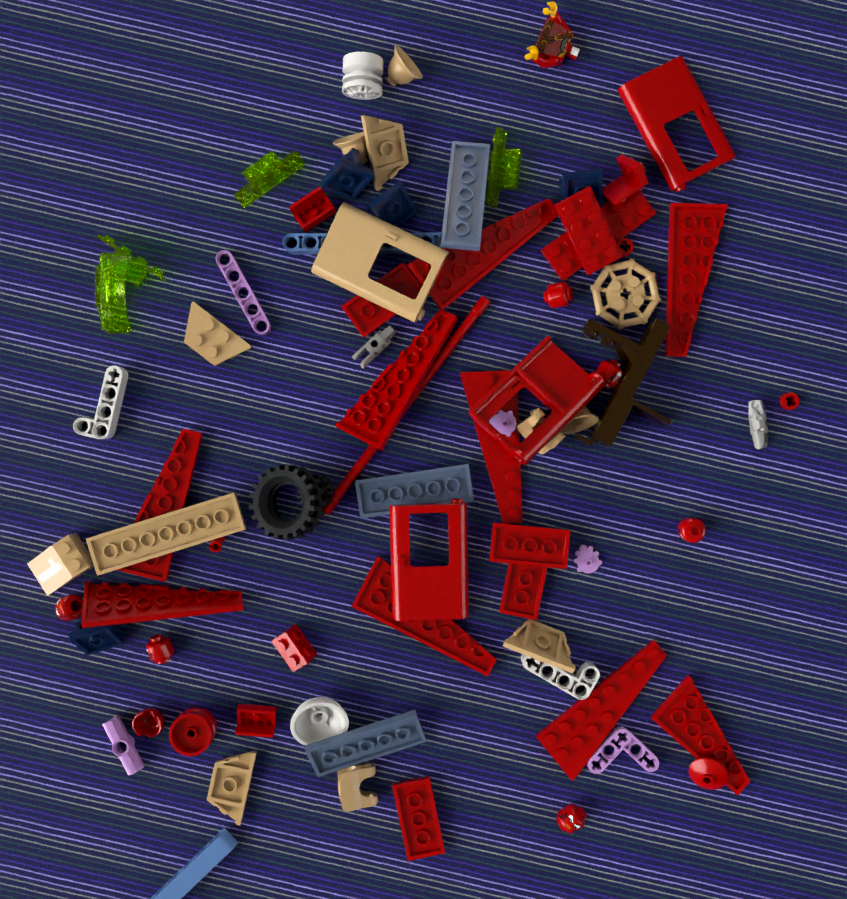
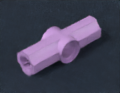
M119 715L104 722L102 725L112 743V751L120 758L128 776L144 768V764L134 746L135 740L128 734ZM120 742H124L127 746V749L122 748Z

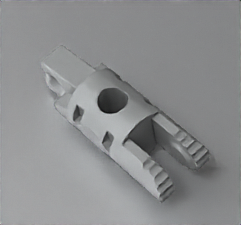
M390 325L383 331L379 330L352 358L357 360L364 353L368 352L369 355L360 364L364 369L391 343L390 339L396 334L395 330Z
M762 400L749 401L748 419L750 435H752L754 447L763 449L768 445V425Z

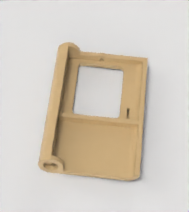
M344 202L335 216L313 263L311 272L416 323L417 320L421 321L425 314V310H423L424 303L449 251ZM387 243L431 264V269L416 299H411L369 278L368 275L383 244Z

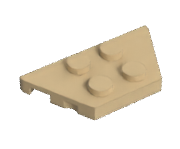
M361 115L371 170H374V188L379 191L389 178L392 179L400 169H403L409 163L403 125L397 122Z
M195 302L191 303L184 343L211 364L217 366L252 348L250 344Z
M528 619L503 643V647L572 674L576 669L575 664H572L570 659L571 651L566 643L565 633L537 621Z
M257 751L216 760L213 768L207 801L213 806H217L224 815H229L235 820V824L239 826L243 819Z

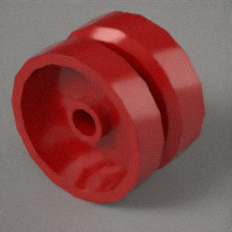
M191 707L183 711L170 726L169 739L174 750L185 756H196L204 752L216 736V719L210 711L202 707Z

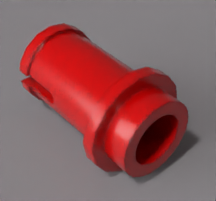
M225 536L210 540L209 549L212 552H219Z

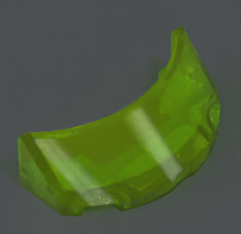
M101 253L99 256L100 265L96 266L95 301L97 312H99L101 318V328L108 334L131 333L125 292L126 276L131 256Z

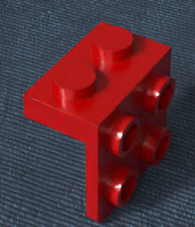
M623 154L616 158L623 175L603 188V198L615 205L623 203L629 196L641 191L649 183L645 175L646 169L641 162L635 161L632 157L629 158Z

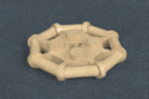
M631 258L628 261L606 265L594 284L590 286L596 309L595 314L607 320L619 330L629 326L645 325L648 323V318L657 304L661 302L655 272L652 273ZM627 269L625 275L616 276L613 271ZM632 269L644 276L645 279L641 281L638 277L631 275ZM609 275L611 278L610 284L607 288H602V284ZM647 281L649 283L651 296H646L644 283H646ZM623 289L630 293L628 299L621 297L620 293L623 292ZM600 293H605L607 305L604 307ZM644 301H650L642 314L639 308ZM608 308L617 311L616 313L619 314V317L616 318L605 310ZM633 312L637 316L626 320L623 319L624 314Z

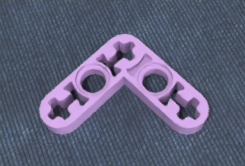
M624 726L616 727L587 762L589 770L594 774H599L624 750L648 772H654L659 767V760L655 754ZM622 733L626 738L624 740L622 738L619 739L618 734ZM612 739H614L615 742L617 741V743L619 744L618 747L615 745ZM635 744L641 746V750L637 754L631 752V747ZM607 745L614 747L612 754L604 753V748ZM599 753L606 759L605 761L598 755ZM644 754L649 760L653 761V765L647 764L643 758ZM592 761H599L600 766L593 767Z

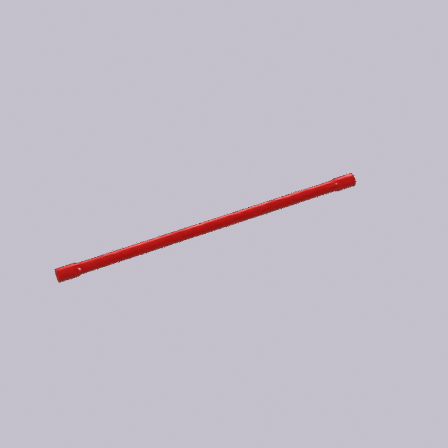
M484 296L479 298L471 312L437 355L404 414L477 318L482 315L491 303ZM371 445L367 447L333 492L334 498H330L331 504H327V507L321 509L322 511L330 515L341 497L376 453L377 448Z

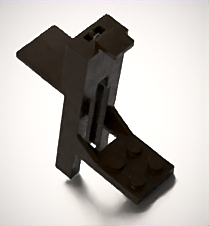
M592 319L587 320L580 329V331L584 332L583 335L591 340L595 338L601 341L600 344L608 349L614 348L625 368L622 377L613 388L598 416L599 421L592 427L588 437L585 438L575 434V439L588 446H592L594 441L602 446H612L631 409L661 426L672 425V420L632 399L671 327L670 325L659 319H656L653 324L648 323L639 342L635 343Z

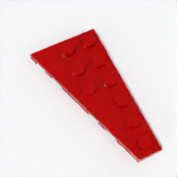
M687 675L650 717L696 759L708 757L721 762L726 767L729 775L726 786L736 795H739L750 783V780L693 683L690 675Z

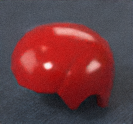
M146 708L135 715L132 721L133 729L138 736L147 735L149 738H152L162 732L165 726L164 716L157 709Z

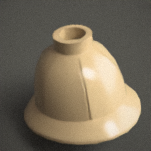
M395 45L394 56L388 65L387 71L389 76L386 78L387 81L395 87L397 84L403 85L414 79H422L423 76L415 63L398 45Z
M364 132L342 137L333 142L335 146L341 148L344 155L352 148L359 150L360 164L368 161Z
M584 406L561 429V432L563 434H572L583 431L595 425L599 421V417L591 414L589 409Z

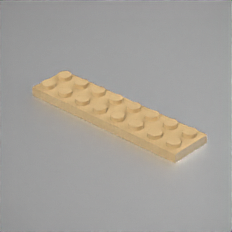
M234 492L86 538V542L98 576L246 530L247 528L236 493Z

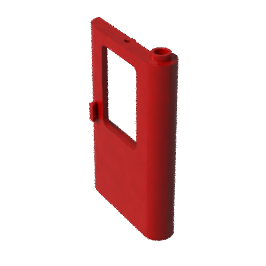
M679 56L618 88L617 91L671 192L676 191L678 193L687 188L686 184L736 158L683 56ZM692 111L696 114L716 151L717 158L692 171H688L668 136L664 125Z
M547 336L468 412L480 427L512 455L515 463L526 465L605 387V381L595 372L588 374L551 341V337ZM526 388L551 410V414L518 446H514L489 421L521 389Z
M453 498L448 503L389 505L392 619L395 621L468 618L467 503L463 502L462 498ZM410 514H448V565L411 566Z

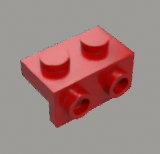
M321 187L316 188L289 206L290 211L305 233L337 212Z
M296 624L271 641L292 672L308 664L317 655Z
M238 704L236 735L274 737L277 725V707Z

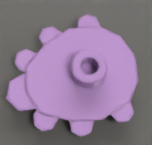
M500 410L499 414L492 417L489 421L496 430L503 435L506 434L507 437L511 436L517 425L512 411L507 413Z
M581 545L579 547L580 551L575 552V555L578 556L574 559V562L578 565L577 571L593 573L602 564V561L598 558L599 552H593L592 546L587 548L586 545Z

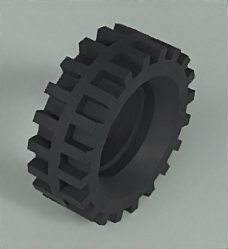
M276 465L275 468L266 469V474L258 476L260 482L253 483L252 485L255 488L254 494L249 495V498L253 499V504L249 505V509H254L255 513L251 516L252 520L259 521L256 527L259 530L265 529L264 534L266 536H274L273 539H295L305 537V534H311L313 532L312 528L319 526L321 523L318 521L319 516H324L325 514L324 511H321L322 505H326V501L322 500L321 497L322 494H325V490L319 489L320 479H314L313 476L315 474L312 471H306L305 467L295 465ZM287 484H293L298 487L303 497L301 513L293 520L284 519L279 514L276 506L278 492Z

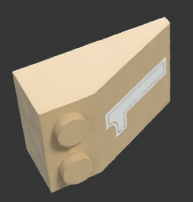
M77 533L67 535L27 563L47 596L94 567L91 555Z

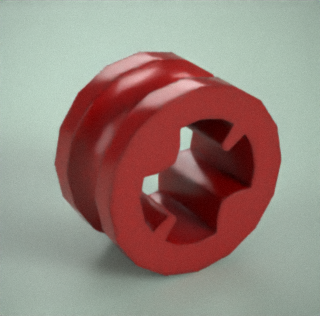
M622 238L616 243L622 257L628 256L633 251V242L628 238ZM623 243H625V246L629 247V249H627L625 252H623V249L619 247Z
M795 393L782 394L779 399V405L782 409L793 410L799 405V397ZM791 397L793 404L787 406V400L785 399Z

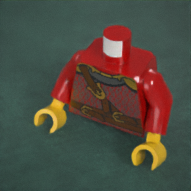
M554 1L547 2L550 10L549 8H543V14L550 15V18L547 17L536 45L527 47L530 53L525 55L526 60L532 59L533 62L543 69L556 67L557 65L561 66L565 56L576 60L580 48L570 45L574 34L557 11V4Z

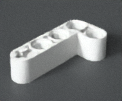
M119 366L107 368L95 418L76 419L73 423V429L77 434L96 439H111L114 436L128 381L126 369ZM119 373L120 376L115 377L114 374ZM114 389L116 395L111 399L109 392ZM108 407L111 409L109 417L105 415V410ZM85 421L88 424V429L86 431L82 429V424ZM103 426H105L107 429V432L104 436L101 434V428Z
M524 654L521 655V662L525 669L579 700L588 698L600 677L598 668L592 662L583 663L575 675L534 659L538 664L536 666L533 662H527L526 659H531V657ZM551 666L552 669L550 673L544 674L542 673L543 668ZM587 669H594V673L591 676H585ZM561 676H568V680L565 683L559 682ZM579 685L585 687L581 693L576 692V688Z

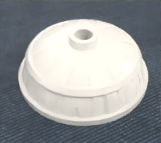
M316 697L303 702L293 714L290 722L293 737L303 745L347 732L349 727L348 715L336 701L325 697Z

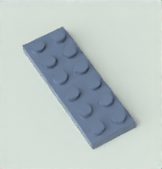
M452 141L441 248L480 251L490 144Z
M469 464L355 481L360 519L389 515V505L448 503L453 498H462L463 502L466 503L474 502Z
M412 710L305 745V752L317 777L427 742L416 710Z

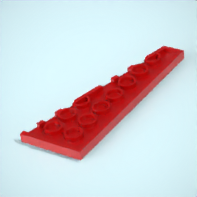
M547 198L482 228L480 251L442 248L449 251L429 293L439 309L444 310L554 220L558 213L551 199ZM418 258L409 262L407 266L423 286L431 269V264Z
M669 204L666 324L671 327L666 335L665 357L687 356L692 331L698 317L697 313L703 299L702 295L708 281L715 248L718 245V238L723 227L728 204Z
M439 310L425 325L426 328L422 333L413 338L411 345L405 351L402 350L399 354L400 357L380 374L372 383L373 386L367 393L362 394L358 398L359 401L352 409L349 408L345 417L340 422H336L335 426L383 451L458 318L444 310Z
M511 370L460 372L469 409L475 406ZM518 393L501 409L507 413L512 411L517 425L519 424ZM473 420L502 522L505 524L523 523L520 465L515 463L512 455ZM516 428L510 437H507L506 434L503 435L514 446L520 444L519 432Z
M182 429L170 456L165 461L163 469L156 478L155 484L146 497L134 523L185 508L203 433ZM174 552L120 568L117 571L166 582Z
M377 556L351 607L488 677L497 659L452 619L395 621L392 619L391 566L380 556Z
M85 581L81 625L82 628L243 611L242 591L220 590L209 592L199 588V591L187 590V587H181L180 590L169 589V586L141 584V586L134 587L127 583H121L119 586L109 585V582L91 584L90 581Z
M655 640L650 641L596 685L588 698L578 700L536 734V738L572 781L577 777L667 655Z

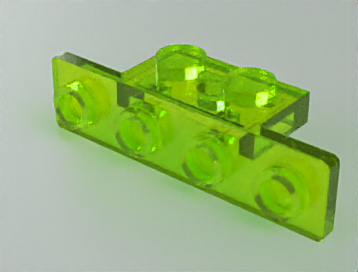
M496 127V132L493 135L494 147L490 156L489 185L485 194L486 203L492 208H497L499 190L517 189L522 157L520 149H505L507 133L501 127Z
M272 150L241 172L249 184L234 193V196L241 206L245 208L302 168L305 163L296 150L281 161Z
M100 234L97 235V238L115 249V252L105 265L139 288L150 272L164 282L167 281V278L163 276L165 272L156 266L152 269L147 266L148 261L139 255L137 258L130 255L132 251L122 245L119 248L115 245L116 240L107 234L105 237Z

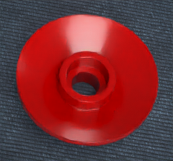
M697 758L689 766L690 778L702 788L709 790L720 789L728 781L729 775L726 767L713 758Z

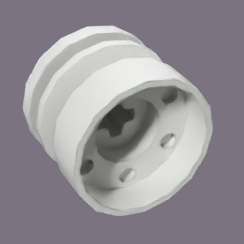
M370 52L346 54L343 57V73L345 76L342 78V93L347 97L360 100H371L381 97L383 94V80L380 77L383 75V58Z

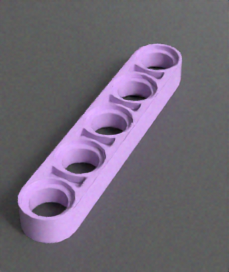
M227 250L219 251L216 255V263L249 323L257 334L267 335L271 330V324L234 256ZM229 255L230 262L226 265L221 264V256ZM237 271L239 273L237 281L230 280L229 275L231 272ZM241 288L248 289L249 293L246 298L239 297L238 292ZM252 304L258 308L257 313L254 315L248 313V307ZM260 321H264L267 324V328L263 332L257 330V324Z

